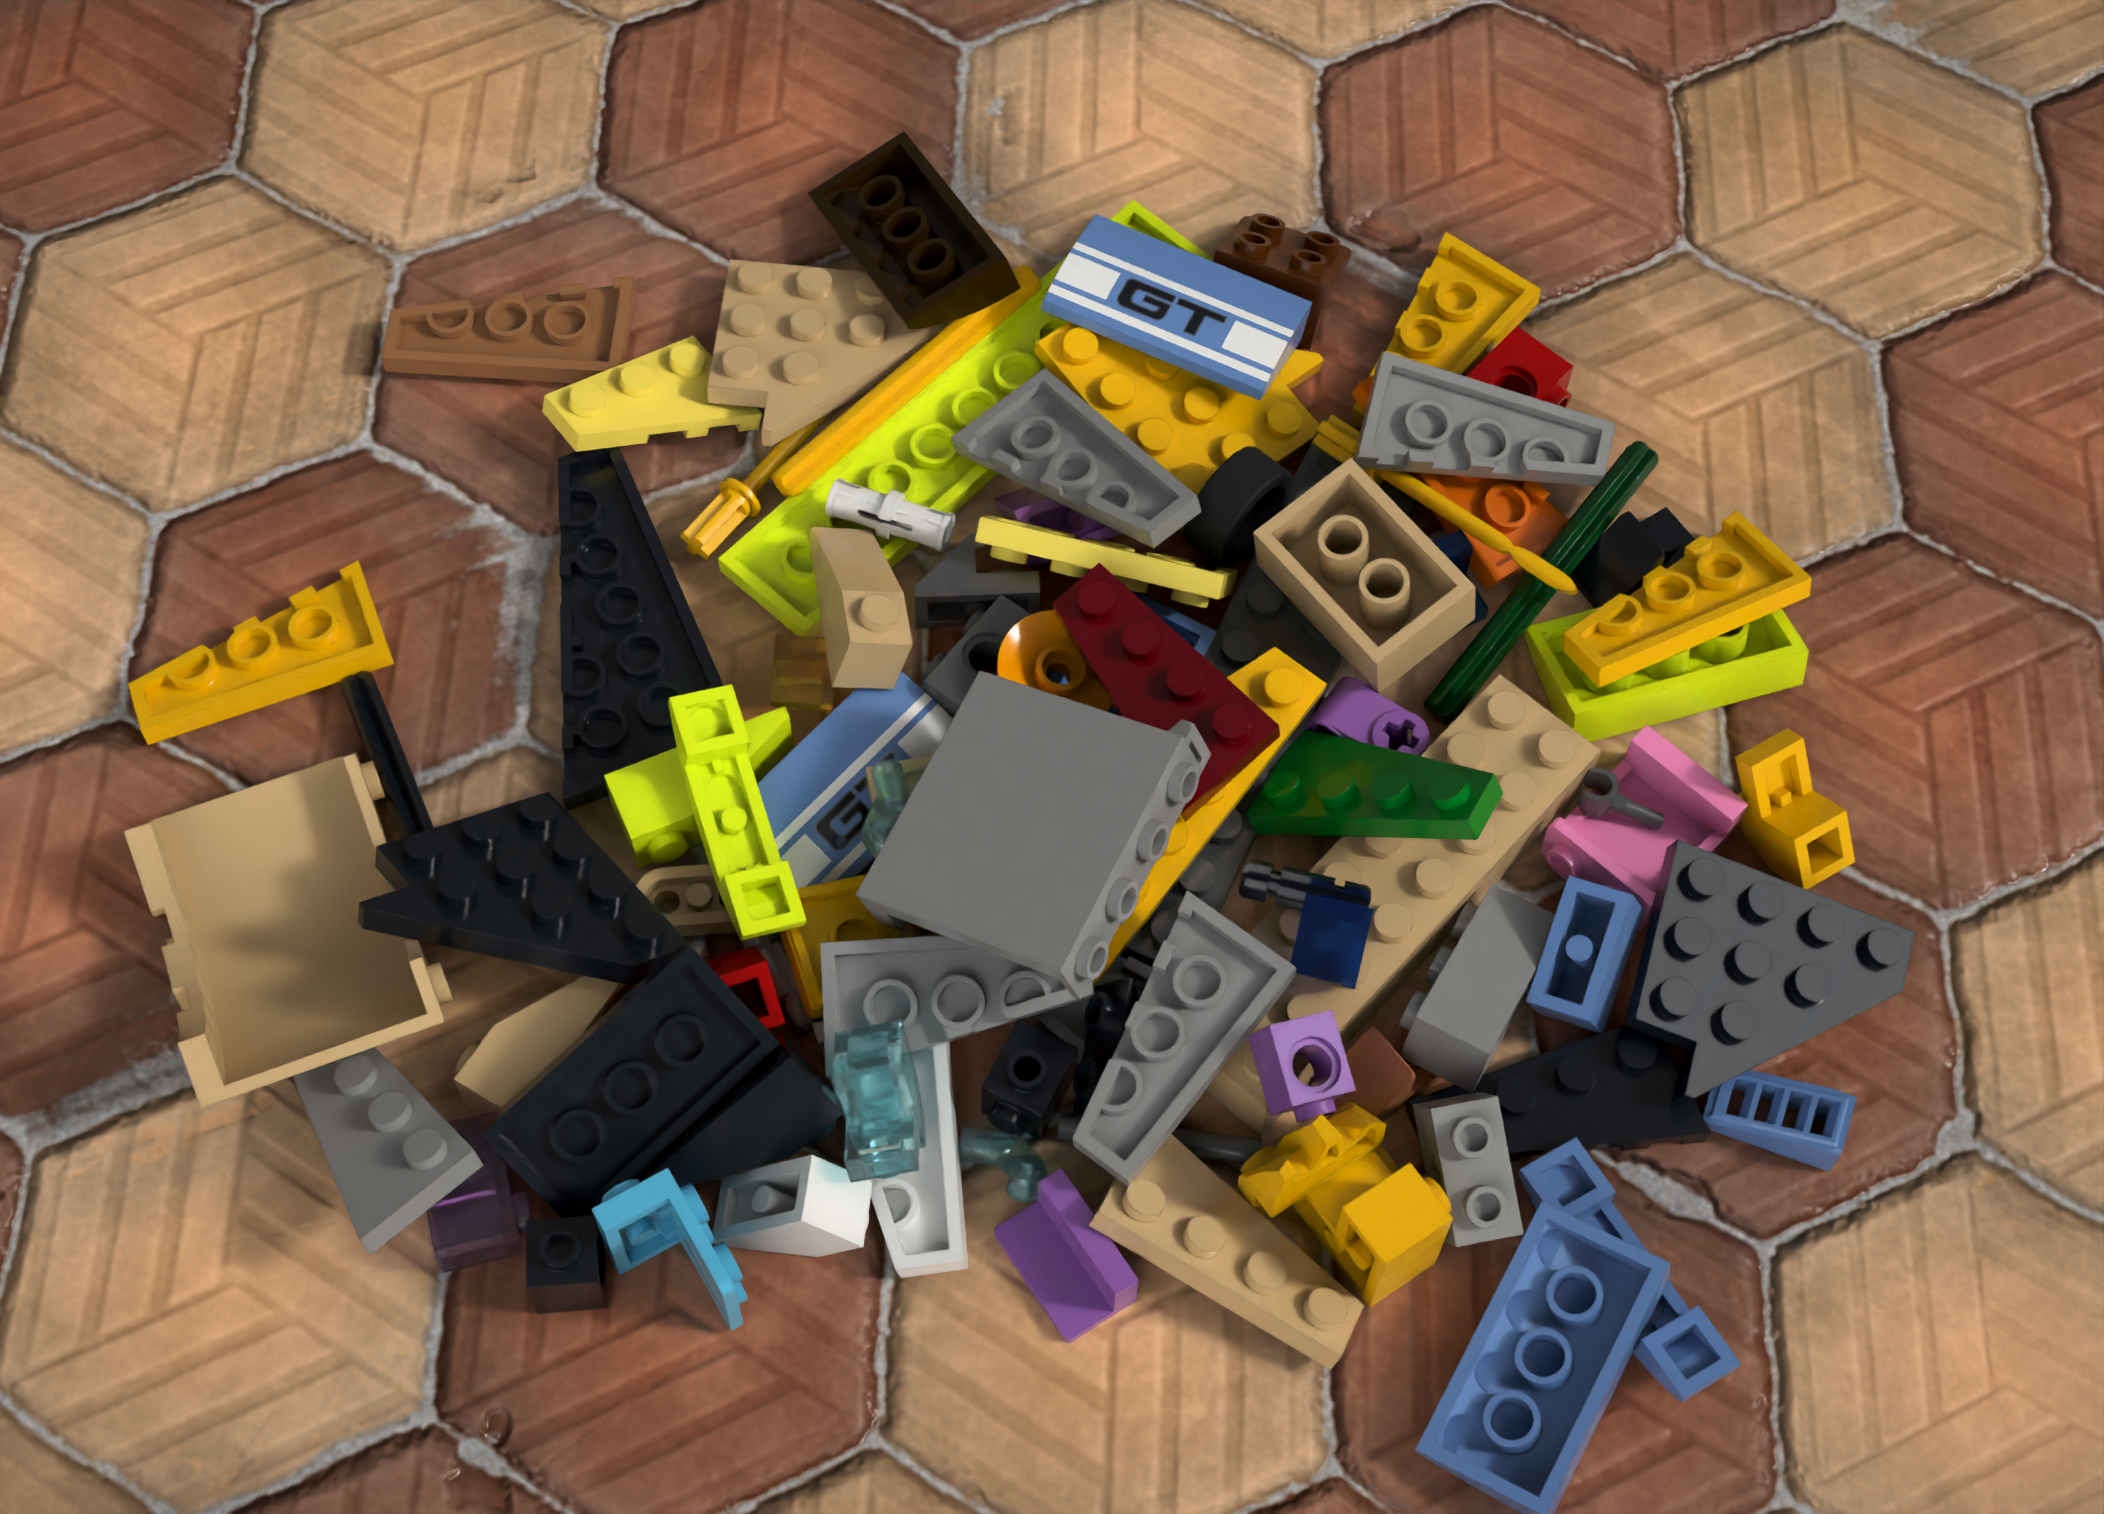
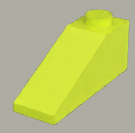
M785 706L744 721L750 739L747 753L757 783L793 747L790 716ZM677 747L604 775L611 805L638 868L651 862L666 863L682 856L688 848L702 841L687 792Z

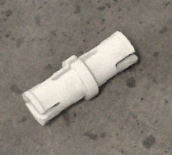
M837 478L833 483L826 503V515L829 517H837L875 529L877 537L891 540L893 536H897L935 548L940 552H944V549L946 550L955 526L954 513H945L905 500V494L896 490H890L887 494L846 482L842 478Z

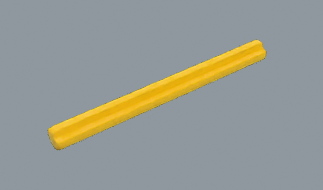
M1025 264L1014 269L1013 273L1021 289L980 311L953 320L772 473L771 480L780 493L786 498L801 494L1039 292L1041 281L1034 274L1033 270Z

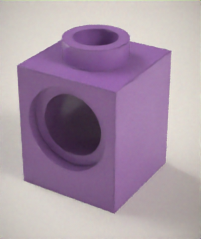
M1333 1010L1268 1025L1248 1036L1270 1117L1293 1111L1296 1122L1300 1123L1319 1114L1323 1116L1337 1112L1334 1100L1356 1091ZM1295 1054L1303 1056L1310 1062L1314 1071L1312 1086L1303 1084L1295 1076L1292 1067Z

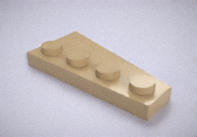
M1172 1134L1128 1187L1117 1178H1114L1089 1224L1090 1227L1330 1370L1342 1357L1364 1307L1357 1298Z

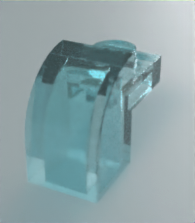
M902 1020L835 1032L833 1076L846 1115L844 1163L850 1182L875 1178L886 1179L902 1173L919 1171V1148L926 1147L924 1114L917 1073Z

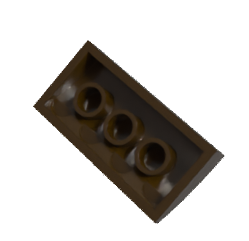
M905 131L808 192L813 203L909 330L931 327L963 318L1021 289L1005 255Z

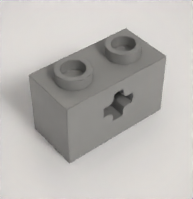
M1476 1092L1413 1104L1426 1177H1431L1440 1185L1447 1195L1452 1208L1450 1215L1453 1217V1221L1444 1242L1454 1247H1461L1524 1234L1498 1096Z

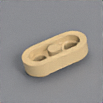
M709 864L657 868L645 874L636 884L638 889L657 909L661 904L669 901L679 904L676 911L663 915L682 936L736 932L726 908L722 906L723 900Z

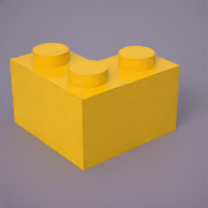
M1380 1146L1293 1204L1370 1308L1436 1264L1453 1221V1217L1450 1215L1452 1211L1450 1201L1440 1185L1431 1177L1423 1179L1411 1163L1398 1169L1391 1156Z

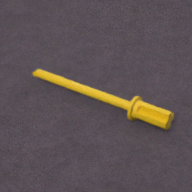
M830 413L781 440L742 482L734 478L723 479L719 484L720 493L680 534V538L688 544L686 549L695 556L698 553L707 560L746 518L756 517L760 513L761 506L755 494L769 481L772 473L796 452Z
M1331 415L1327 422L1323 420L1316 429L1318 434L1312 441V445L1342 464L1349 458L1353 459L1360 432L1334 415ZM1362 468L1378 486L1384 480L1493 550L1512 556L1519 566L1554 589L1569 595L1577 594L1576 585L1564 572L1522 547L1513 546L1504 534L1407 472Z

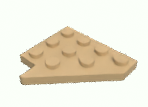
M730 259L707 384L708 403L765 408L761 429L762 446L771 447L875 387L952 321L931 327L909 330L865 271Z

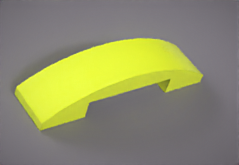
M730 684L669 697L668 705L673 732L693 814L713 877L740 940L743 941L805 926L807 920L788 860L781 861L747 753L750 739L733 685Z

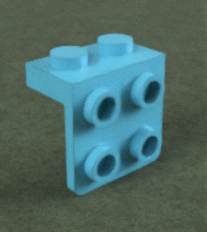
M666 1168L642 1182L638 1179H631L616 1185L603 1196L601 1204L592 1208L607 1254L619 1275L681 1242L729 1329L732 1331L744 1324L739 1305L747 1301L748 1297L740 1282L743 1280L742 1273L724 1241L712 1247L711 1244L715 1242V1238L707 1224L710 1218L691 1183L679 1188L670 1170Z

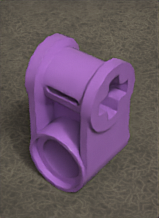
M1350 676L1342 677L1304 727L1308 730L1421 756L1429 746V729L1423 719L1380 695L1366 682ZM1409 729L1412 730V737H1411V738L1408 737V730H1409Z

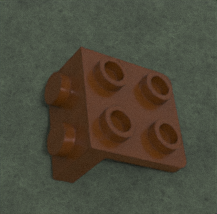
M1259 213L1245 216L1240 220L1216 249L1213 262L1311 301L1312 306L1303 336L1298 344V347L1310 350L1316 341L1330 288L1348 265L1352 251L1340 245L1339 239L1333 235L1319 231H1310L1307 234L1285 227L1284 221L1275 216Z

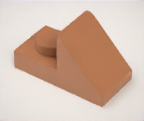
M1400 1021L1382 1034L1373 1026L1365 1031L1345 1053L1356 1091L1334 1100L1335 1107L1338 1110L1348 1102H1353L1384 1122L1406 1106L1408 1101L1421 1095L1442 1078L1400 1056L1409 1033L1408 1030L1399 1026Z

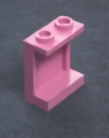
M1648 725L1631 740L1625 758L1611 772L1616 776L1619 783L1617 793L1628 797L1631 801L1664 814L1665 817L1661 827L1656 829L1624 814H1617L1610 810L1600 817H1588L1577 806L1565 819L1556 817L1547 828L1539 851L1546 857L1550 867L1566 880L1570 875L1633 894L1645 910L1638 932L1649 923L1667 847L1676 840H1681L1715 854L1736 832L1749 805ZM1593 789L1591 791L1595 795L1603 796V794L1596 789Z

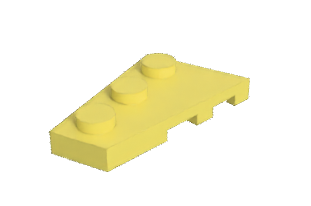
M694 336L544 395L542 408L544 415L576 452L645 444L651 435L683 431L686 438L708 436L709 428L736 425L738 432L759 430L762 412L757 407L708 403L707 384L712 356Z

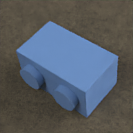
M1570 875L1568 876L1526 1002L1540 1015L1599 1034L1604 1032L1645 911L1634 895Z

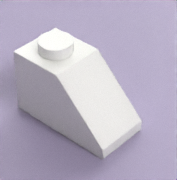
M814 1155L722 1177L712 1233L715 1238L714 1243L719 1244L724 1241L727 1247L811 1257H821L862 1248L869 1223V1206L873 1181Z

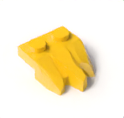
M1348 1102L1333 1114L1326 1116L1319 1114L1306 1119L1287 1133L1275 1149L1273 1146L1265 1147L1252 1155L1243 1164L1240 1170L1242 1174L1238 1177L1237 1193L1262 1215L1267 1212L1273 1218L1383 1144L1386 1123L1353 1102Z

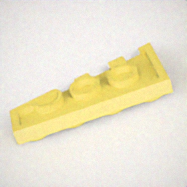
M992 515L980 517L975 542L992 545L990 556L997 559L1026 564L1028 554L1051 559L1050 571L1077 578H1082L1087 574L1088 569H1092L1100 563L1130 591L1147 593L1148 584L1151 583L1172 588L1171 600L1204 608L1208 607L1209 598L1219 600L1233 594L1238 573L1236 569L1220 567L1218 565L1216 571L1205 570L1195 567V563L1190 562L1186 558L1150 552L1142 555L1135 553V549L1127 545L1087 538L1086 541L1075 539V534Z

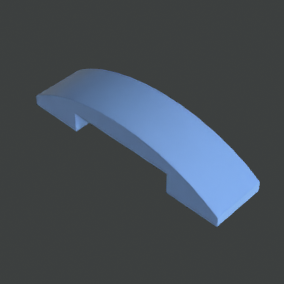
M1577 1137L1520 1169L1518 1175L1536 1211L1542 1201L1647 1251L1612 1203L1616 1191ZM1668 1281L1633 1354L1651 1375L1682 1403L1738 1369L1741 1363L1698 1305L1690 1310L1670 1281Z

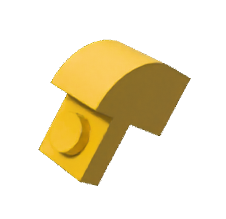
M1786 728L1735 757L1742 789L1738 796L1749 804L1739 823V827L1748 842L1773 872L1791 884L1809 889L1855 862L1847 811L1813 790L1804 737Z

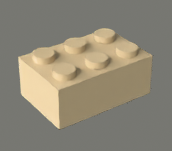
M1349 458L1253 532L1257 565L1358 674L1379 694L1475 619L1476 586L1352 458Z

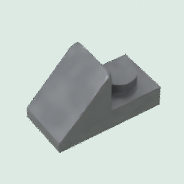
M971 533L914 586L916 629L964 627L979 609L987 611L1001 594L1030 614L1040 612L1039 571L1022 572L1014 568H1002L992 573H976L975 534Z

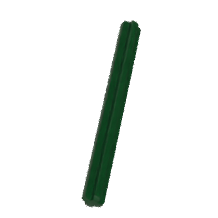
M1635 441L1630 446H1627L1601 482L1592 490L1541 554L1540 558L1569 577L1656 467L1659 461L1657 453L1642 441ZM1527 572L1424 701L1425 711L1443 725L1450 724V722L1456 720L1558 590Z

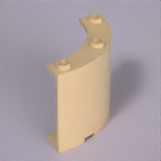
M356 751L129 827L123 831L141 880L150 912L153 917L166 913L172 933V938L166 939L167 945L161 948L172 991L182 1009V1012L177 1013L179 1028L177 1044L201 1109L445 1022L441 1005L453 1001V997L441 963L428 964L421 941L362 929L358 924L359 902L395 891V889L375 867L376 848L379 845L388 843L374 801L384 798L385 793L373 760L360 764Z

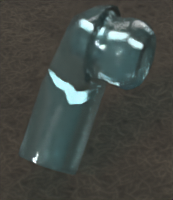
M896 760L878 762L871 771L876 798L862 826V842L874 858L880 852L911 796L903 766Z
M963 1127L959 1151L960 1161L999 1166L1009 1176L1006 1192L1010 1198L1024 1202H1033L1038 1199V1182L1048 1176L1047 1167L1043 1159L1025 1139L1015 1134Z

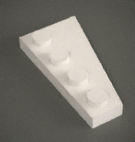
M824 1022L812 1023L818 1043L825 1057ZM950 1042L832 1078L831 1082L841 1104L857 1158L861 1163L865 1178L873 1181L871 1199L895 1270L900 1278L969 1269Z

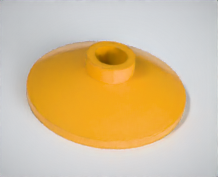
M1046 610L1029 615L1016 623L1006 634L998 652L997 676L1107 712L1112 707L1111 699L1099 680L1094 678L1055 616L1054 610ZM1051 672H1059L1067 678L1068 683L1056 684L1050 681L1046 675Z

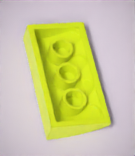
M1598 608L1534 624L1525 631V638L1534 666L1554 715L1590 742L1638 730L1646 725L1660 724L1803 685L1809 649L1783 609H1780L1598 688L1563 652L1564 633Z

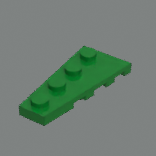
M1305 729L1287 748L1247 812L1246 817L1253 830L1256 831V834L1477 840L1503 795V791L1494 773Z

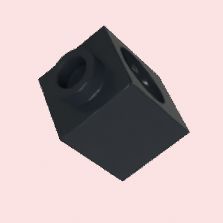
M594 1215L526 1220V1289L538 1314L608 1308L606 1248Z

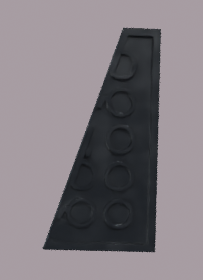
M620 447L579 451L558 458L559 523L561 531L559 566L562 604H560L561 691L563 694V802L566 811L609 796L604 775L677 747L668 705L669 697L724 686Z

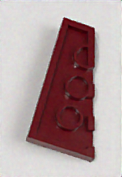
M1098 563L1052 603L1055 616L1094 678L1099 680L1119 716L1165 731L1170 730L1182 719L1195 724L1211 752V756L1199 777L1198 787L1193 798L1185 804L1181 812L1185 822L1280 737L1279 725L1102 564Z

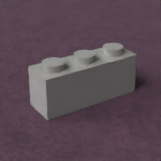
M1491 884L1479 906L1467 902L1451 933V937L1458 940L1454 950L1442 945L1425 981L1433 984L1430 992L1427 995L1416 990L1401 1018L1399 1026L1408 1030L1409 1033L1400 1056L1473 1093L1531 988L1555 914L1494 884Z

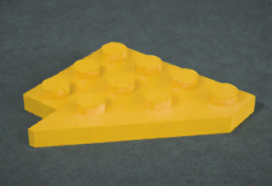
M1067 322L1039 340L1034 354L1049 372L1196 495L1199 494L1205 483L1219 466L1235 452L1246 446L1256 447L1282 466L1310 447L1317 433L1316 429L1319 426V423L1291 391V389L1320 370L1324 359L1319 353L1295 349L1261 401L1071 322ZM1182 526V527L1179 529L1182 533H1183L1184 526Z

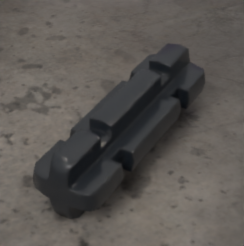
M1256 859L1247 860L1243 866L1239 883V894L1243 898L1265 902L1266 896L1276 898L1274 905L1327 917L1328 911L1338 913V920L1355 924L1364 923L1367 917L1372 896L1371 888L1367 885L1351 881H1345L1344 886L1335 885L1336 878L1283 866L1282 872L1272 870L1273 863Z

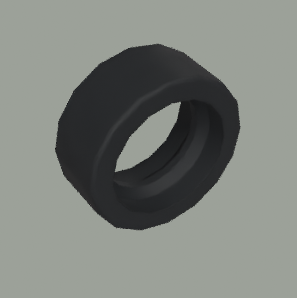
M1246 446L1235 452L1219 466L1197 495L1202 512L1184 525L1183 535L1186 542L1220 567H1231L1240 562L1255 549L1253 532L1284 509L1293 486L1291 472L1256 447Z

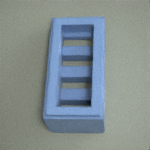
M1749 1070L1710 1090L1702 1117L1711 1131L1829 1172L1842 1153L1857 1097L1832 1088ZM1733 1088L1745 1092L1739 1116L1726 1114ZM1760 1098L1772 1101L1766 1123L1753 1120ZM1787 1107L1798 1110L1794 1129L1782 1126ZM1814 1116L1826 1120L1822 1135L1810 1133Z

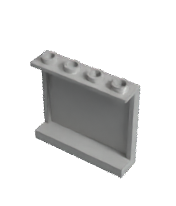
M979 671L863 880L856 896L882 925L902 931L906 922L915 924L1058 978L1073 997L1081 999L1090 981L1096 979L1102 973L1108 959L1109 945L1121 921L1128 919L1135 910L1139 899V887L1152 862L1158 861L1164 854L1169 842L1170 827L1182 804L1188 803L1193 798L1198 787L1201 766L1181 735Z

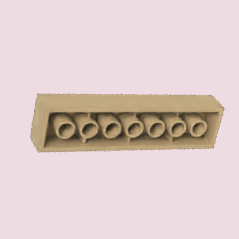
M1499 674L1421 755L1426 758L1494 773L1503 791V795L1477 840L1342 836L1309 872L1336 878L1335 885L1344 886L1345 881H1351L1369 886L1372 896L1367 917L1364 923L1355 924L1338 920V913L1328 911L1327 917L1276 905L1253 928L1249 934L1296 967V977L1250 1035L1268 1025L1333 1010L1343 1047H1345L1453 931L1466 903L1470 902L1477 905L1484 898L1491 884L1496 885L1543 835L1553 820L1559 817L1587 787L1583 783L1586 772L1589 769L1595 768L1601 750ZM1247 1038L1210 1084L1206 1092L1261 1137L1282 1114L1270 1117ZM1295 1054L1292 1062L1294 1074L1300 1082L1309 1086L1314 1080L1313 1068L1306 1058Z

